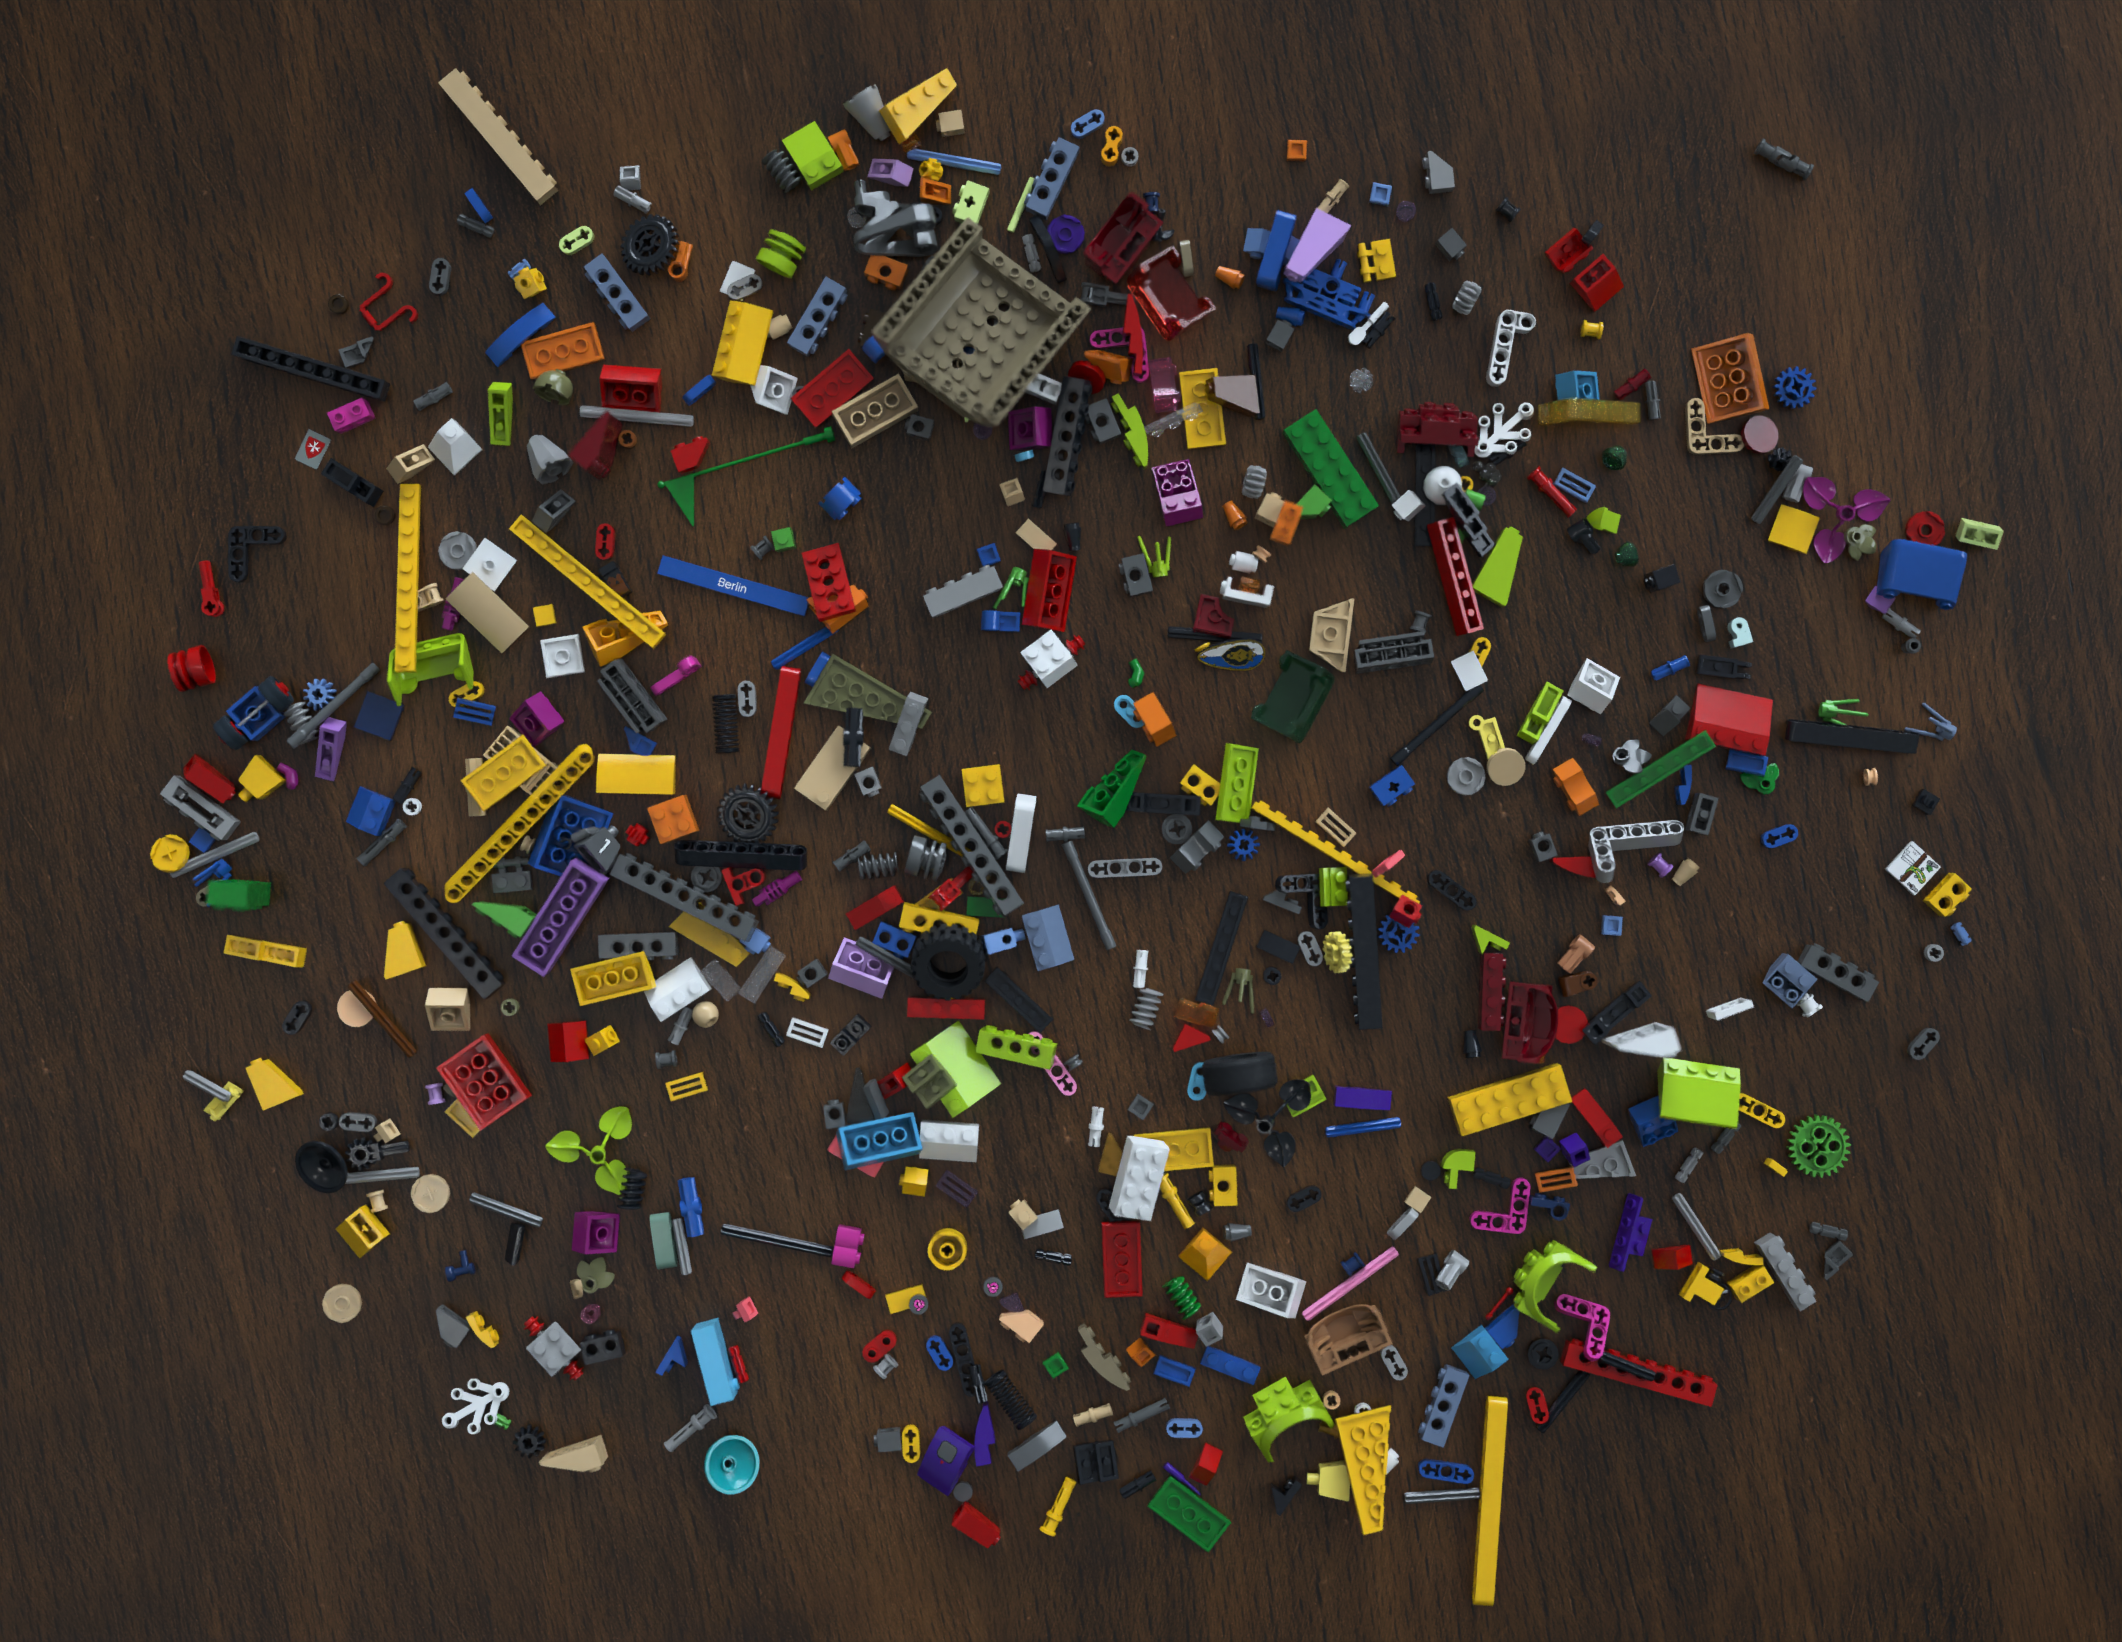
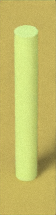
M1029 177L1007 228V231L1014 233L1026 206L1024 204L1028 193L1031 194L1033 190L1032 185L1035 180L1033 177Z

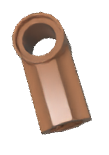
M1581 934L1571 942L1568 951L1557 962L1569 974L1595 949V946Z

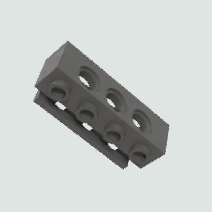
M1424 631L1359 640L1358 649H1355L1353 654L1356 674L1431 664L1434 660L1432 640H1423L1425 636Z
M622 658L613 660L600 671L605 678H601L597 682L636 734L643 731L646 733L654 731L668 720Z

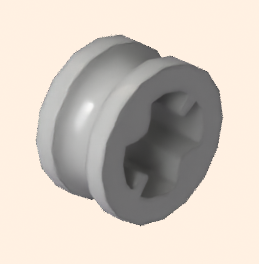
M1127 147L1122 151L1121 160L1124 165L1129 167L1137 163L1138 152L1135 148ZM1133 153L1134 160L1130 159V161H1127L1125 154Z
M1930 944L1924 949V956L1929 961L1938 962L1943 958L1944 950L1939 945ZM1932 948L1938 950V954H1935L1936 957L1930 956Z
M1217 1025L1216 1030H1212L1213 1034L1222 1044L1224 1039L1230 1038L1219 1025Z

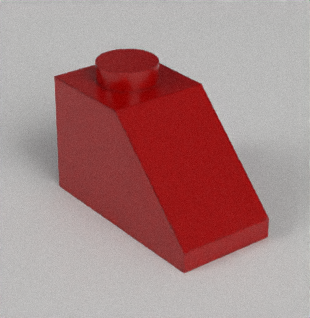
M908 1063L903 1064L877 1081L884 1100L907 1087L902 1077L912 1070Z

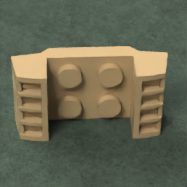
M507 725L483 756L489 760L519 738L521 734ZM536 749L535 751L547 766L519 786L530 795L558 767L556 763L548 760Z

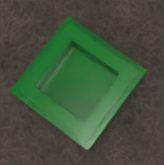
M1059 1352L1042 1362L1053 1379L1069 1369Z

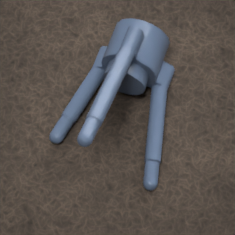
M1922 703V706L1941 721L1939 722L1929 717V720L1937 725L1936 732L1938 734L1914 728H1904L1905 731L1916 732L1940 741L1944 738L1951 740L1957 731V727L1926 703Z

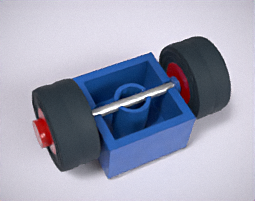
M269 676L259 686H254L226 711L229 716L224 715L214 723L213 728L218 738L225 745L227 744L230 748L237 751L249 739L259 741L286 717L283 711L294 702V699L284 683L279 682L273 676Z

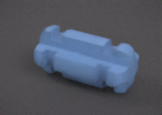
M523 259L522 263L519 262L511 268V272L508 271V275L512 280L519 275L518 271L526 267L531 268L527 260Z
M1957 922L1951 926V930L1954 929L1953 933L1958 941L1962 942L1960 943L1962 946L1967 945L1971 942V938H1968L1969 934L1965 928L1960 926L1962 924Z

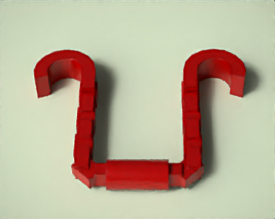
M377 274L375 277L379 280L386 278L387 284L360 304L359 311L362 312V316L368 324L374 327V330L382 331V329L386 328L407 311H412V317L409 320L411 323H414L418 318V312L410 305L403 306L380 325H377V321L370 312L365 310L373 301L390 290L393 285V280L388 274Z

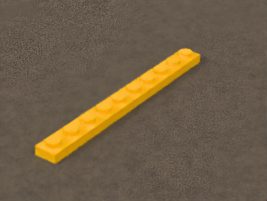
M400 484L395 642L396 673L416 672L420 484Z
M522 514L509 528L653 649L666 636L661 629Z
M1260 800L1259 803H1253L1251 807L1253 811L1276 823V825L1357 874H1371V871L1367 869L1368 865L1361 861L1356 863L1351 860L1352 856L1343 850L1341 853L1334 849L1336 846L1328 841L1323 843L1318 839L1319 836L1310 830L1308 833L1302 830L1303 826L1293 820L1292 823L1285 819L1287 816L1279 811L1274 813L1269 810L1270 806ZM1383 874L1376 878L1373 876V884L1399 899L1401 895H1404L1420 903L1416 899L1417 895L1410 891L1405 893L1400 890L1401 886L1392 880L1390 883L1384 880L1385 876Z

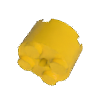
M951 1228L937 1231L932 1236L928 1246V1257L941 1270H953L964 1261L967 1252V1243L963 1234ZM946 1245H949L950 1249L953 1250H950L949 1253H946V1250L942 1248H945Z

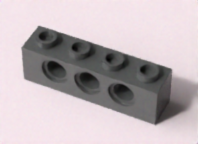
M678 932L598 935L599 958H604V960L637 953L634 949L636 942L642 943V951H644L648 960H654V956H662V960H667L679 955ZM655 941H659L662 944V949L659 952L653 948ZM617 942L622 943L624 946L622 953H618L615 950Z
M1816 943L1813 945L1806 944L1797 961L1812 974L1852 996L1869 1002L1879 984L1874 979L1875 976L1867 971H1864V973L1858 971V966L1851 962L1846 964L1840 961L1841 957L1832 952L1830 955L1824 952L1825 948ZM1821 957L1825 960L1823 967L1818 965V960ZM1840 966L1842 973L1837 977L1835 969ZM1854 976H1857L1858 983L1854 986L1852 984V978Z

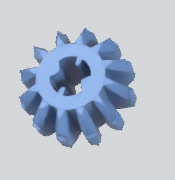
M314 679L313 684L307 683L310 689L303 690V692L308 693V696H304L303 699L309 700L307 703L308 707L313 706V709L318 711L319 708L322 710L335 698L332 694L337 691L336 689H331L333 684L327 683L326 679L321 681ZM318 692L323 694L322 698L317 696Z

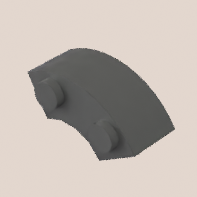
M1208 820L1170 859L1185 874L1191 869L1195 871L1201 866V859L1210 851L1214 853L1221 846L1219 842L1224 836Z

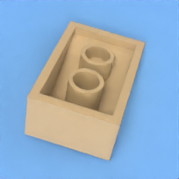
M599 1435L547 1452L539 1463L540 1466L581 1472L589 1470L591 1473L601 1469V1466L608 1458L602 1436Z

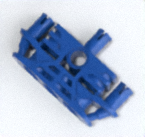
M1336 259L1330 275L1314 269L1301 284L1298 281L1293 282L1288 278H1283L1287 297H1284V301L1304 311L1352 330L1356 328L1355 325L1358 322L1371 316L1368 312L1375 295L1371 293L1367 300L1369 292L1364 291L1358 308L1355 307L1362 288L1341 280L1347 266L1345 261L1342 262L1339 268L1341 260ZM1333 283L1336 290L1329 291L1326 288V284ZM1293 290L1298 292L1297 298L1293 297ZM1350 314L1355 315L1352 321L1348 320Z

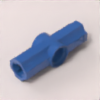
M695 1177L679 1179L680 1211L682 1217H684L687 1237L703 1235L702 1204L697 1194Z

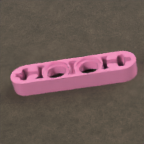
M1032 1031L1029 1033L1034 1037L1038 1036L1039 1040L1043 1038V1036L1037 1031ZM1032 1046V1053L1038 1055L1039 1051L1036 1053V1051L1034 1050L1037 1049V1047ZM1055 1054L1052 1068L1045 1070L1064 1095H1072L1076 1092L1077 1084ZM1054 1066L1062 1068L1063 1072L1060 1076L1052 1074L1051 1070ZM1067 1074L1068 1077L1065 1080L1067 1083H1073L1072 1091L1064 1090L1065 1084L1063 1081L1058 1083L1057 1080L1062 1079Z

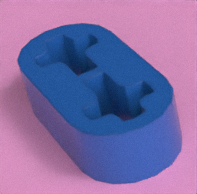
M473 188L464 193L485 224L493 219Z
M711 375L706 376L685 393L682 399L688 406L694 404L716 385V381Z
M825 652L820 654L805 680L807 685L813 688L829 661L830 655Z
M1791 824L1771 829L1762 834L1761 843L1766 848H1775L1789 843L1798 837V829ZM1786 828L1793 831L1790 834V838L1789 836H1781V834L1787 832ZM1768 835L1778 837L1772 841V845L1766 842V839L1769 838Z
M937 1335L928 1338L926 1348L936 1366L942 1371L949 1370L953 1365V1356L943 1339ZM931 1341L939 1342V1352H937L935 1347H930ZM941 1354L945 1359H950L948 1361L947 1366L945 1364H940L942 1360L940 1357Z

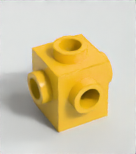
M529 267L518 271L519 275L513 278L516 289L522 294L524 299L531 298L547 289L543 282V275L537 268L529 269Z

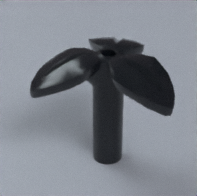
M1158 209L1157 218L1163 222L1166 211ZM1161 226L1151 241L1162 242V240H1168L1174 235L1175 230L1161 231Z

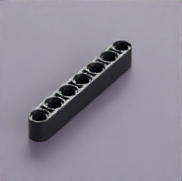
M1788 719L1785 739L1789 741L1911 754L1917 753L1920 737L1919 733L1795 719Z
M679 840L674 844L675 862L682 866L797 871L807 867V849L803 845Z

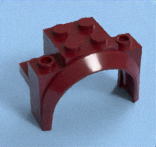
M1133 192L1129 193L1084 250L1085 265L1099 276L1104 275L1116 285L1125 273L1128 274L1151 245V239L1164 222L1148 211L1149 205Z

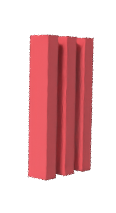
M1402 850L1397 851L1381 862L1371 873L1376 878L1393 867L1405 854Z

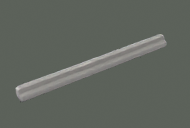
M583 405L579 410L580 416L599 419L607 410L620 421L692 427L694 424V416Z

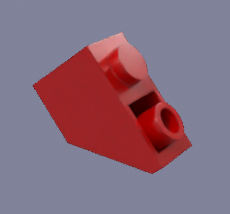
M696 437L692 439V443L686 445L685 443L675 445L673 450H670L680 474L700 467L710 445L707 437Z

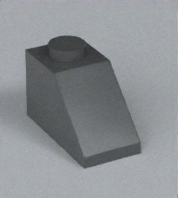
M560 489L538 507L532 522L547 533L562 520L576 501Z
M1567 1103L1534 1114L1529 1123L1532 1125L1530 1130L1552 1140L1570 1104Z
M442 1304L436 1310L440 1337L447 1346L457 1348L472 1328L468 1321Z

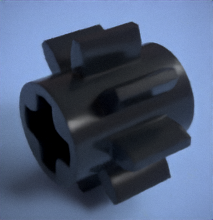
M1783 447L1773 449V453L1768 454L1769 467L1774 468L1777 472L1783 471L1792 458L1791 451H1787Z

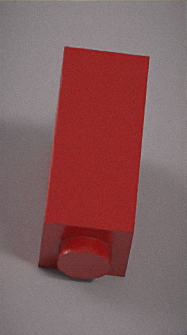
M194 754L183 768L184 778L221 803L231 800L236 792L234 791V783L197 754Z
M967 1501L963 1502L953 1514L951 1525L987 1549L991 1545L995 1546L1000 1540L1001 1529Z

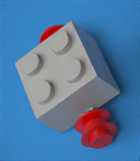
M532 1316L524 1323L526 1327L523 1330L529 1329V1336H535L538 1333V1337L526 1349L551 1377L563 1366H566L563 1374L568 1373L570 1375L569 1381L572 1378L576 1381L583 1374L582 1369L584 1367L579 1368L577 1366L578 1360L572 1362L570 1360L581 1351L580 1347L556 1321L543 1331L544 1323L539 1324L537 1321L538 1317L534 1318Z

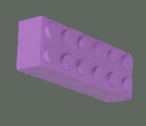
M579 858L573 859L512 954V957L543 977L549 974L609 878Z

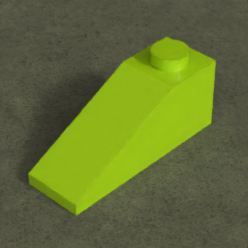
M492 382L488 389L490 444L510 446L513 407L512 383Z

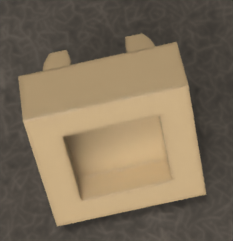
M388 1119L375 1127L378 1133L374 1135V1138L377 1142L383 1139L387 1143L401 1133L392 1120Z

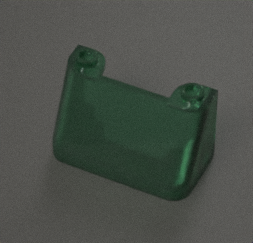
M1286 650L1285 654L1279 659L1280 669L1282 670L1281 675L1266 703H1260L1253 708L1251 719L1300 744L1305 739L1329 694L1335 677L1326 668Z

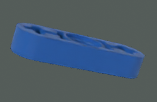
M1427 1458L1422 1459L1418 1464V1470L1425 1478L1468 1484L1474 1479L1472 1468L1466 1464ZM1429 1464L1431 1468L1436 1469V1465H1438L1437 1475H1435L1436 1472L1434 1470H1428V1473H1425L1422 1467H1426ZM1444 1466L1450 1467V1475L1443 1476L1441 1469ZM1455 1468L1460 1473H1464V1470H1467L1470 1475L1463 1479L1461 1474H1456V1478H1454Z

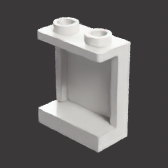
M1228 577L1221 584L1220 594H1223L1222 599L1264 608L1270 606L1274 586L1266 585L1263 588L1262 595L1231 589V577Z

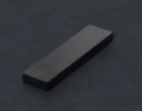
M998 967L985 980L996 993L1039 1033L1052 1022L1053 1018Z

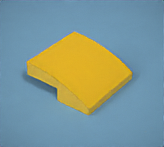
M1781 504L1768 541L1785 546L1790 550L1807 554L1820 518Z

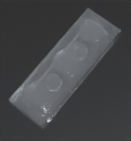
M1193 403L1145 426L1144 429L1146 434L1157 437L1162 435L1164 430L1169 427L1173 429L1180 426L1181 422L1186 419L1190 421L1197 418L1198 414L1203 412L1200 404Z
M770 945L738 994L755 1004L787 955Z

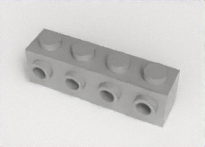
M986 565L979 569L980 572L974 575L970 572L961 576L962 580L957 582L951 580L944 583L943 588L937 590L934 587L927 590L926 595L923 597L932 618L1002 590L1003 586L995 567Z
M1768 1233L1754 1242L1794 1308L1801 1312L1817 1302L1814 1298V1295H1816L1814 1290L1804 1282L1805 1276L1803 1272L1794 1266L1795 1259L1790 1252L1786 1253L1783 1248L1785 1243L1780 1236L1776 1237L1774 1234Z

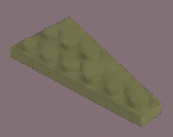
M832 654L804 704L846 712V708H861L865 717L898 723L907 697ZM925 708L917 728L923 729L932 714L931 711Z

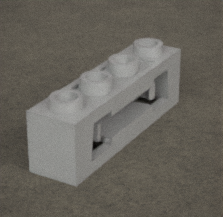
M174 775L160 793L165 797L163 800L171 806H177L182 815L187 818H193L195 820L194 823L198 827L209 830L211 832L210 836L218 841L220 839L228 840L241 823L240 820L181 776ZM190 797L210 813L217 814L219 817L215 816L213 819H210L192 804L181 799L186 800Z

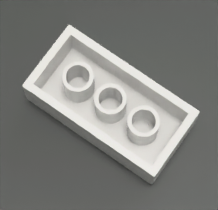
M1127 1135L1109 1208L1115 1216L1151 1221L1170 1150L1164 1141Z

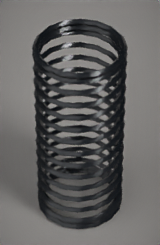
M735 694L712 696V701L716 702L712 705L719 706L713 708L715 710L713 714L717 715L713 718L719 719L713 721L717 723L714 727L718 728L714 729V731L720 732L714 734L715 736H720L715 738L719 742L714 744L721 745L715 747V753L740 752V748H721L739 745V743H725L739 741V739H722L738 737L739 735H720L739 732L738 730H724L738 728V726H721L737 724L738 722H719L738 719L737 717L721 718L723 716L737 715V713H721L737 711V709H718L736 707L737 705H718L737 702L736 700H725L735 699Z
M1000 1370L986 1380L984 1385L988 1387L987 1389H991L990 1393L994 1392L992 1396H996L995 1400L999 1399L998 1403L1003 1402L1000 1407L1006 1405L1003 1410L1008 1409L1005 1414L1011 1412L1008 1417L1013 1416L1010 1421L1015 1420L1013 1424L1018 1423L1015 1428L1021 1430L1032 1423L1037 1415L1034 1413V1410H1031V1407H1028L1029 1403L1023 1400L1024 1396L1018 1393L1019 1390L1016 1389V1386H1013L1014 1383L1011 1382V1379H1008L1009 1376L1006 1375V1372Z

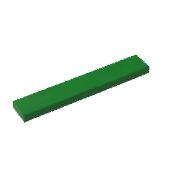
M1706 730L1643 768L1642 773L1633 774L1606 791V794L1617 809L1715 748L1716 745Z

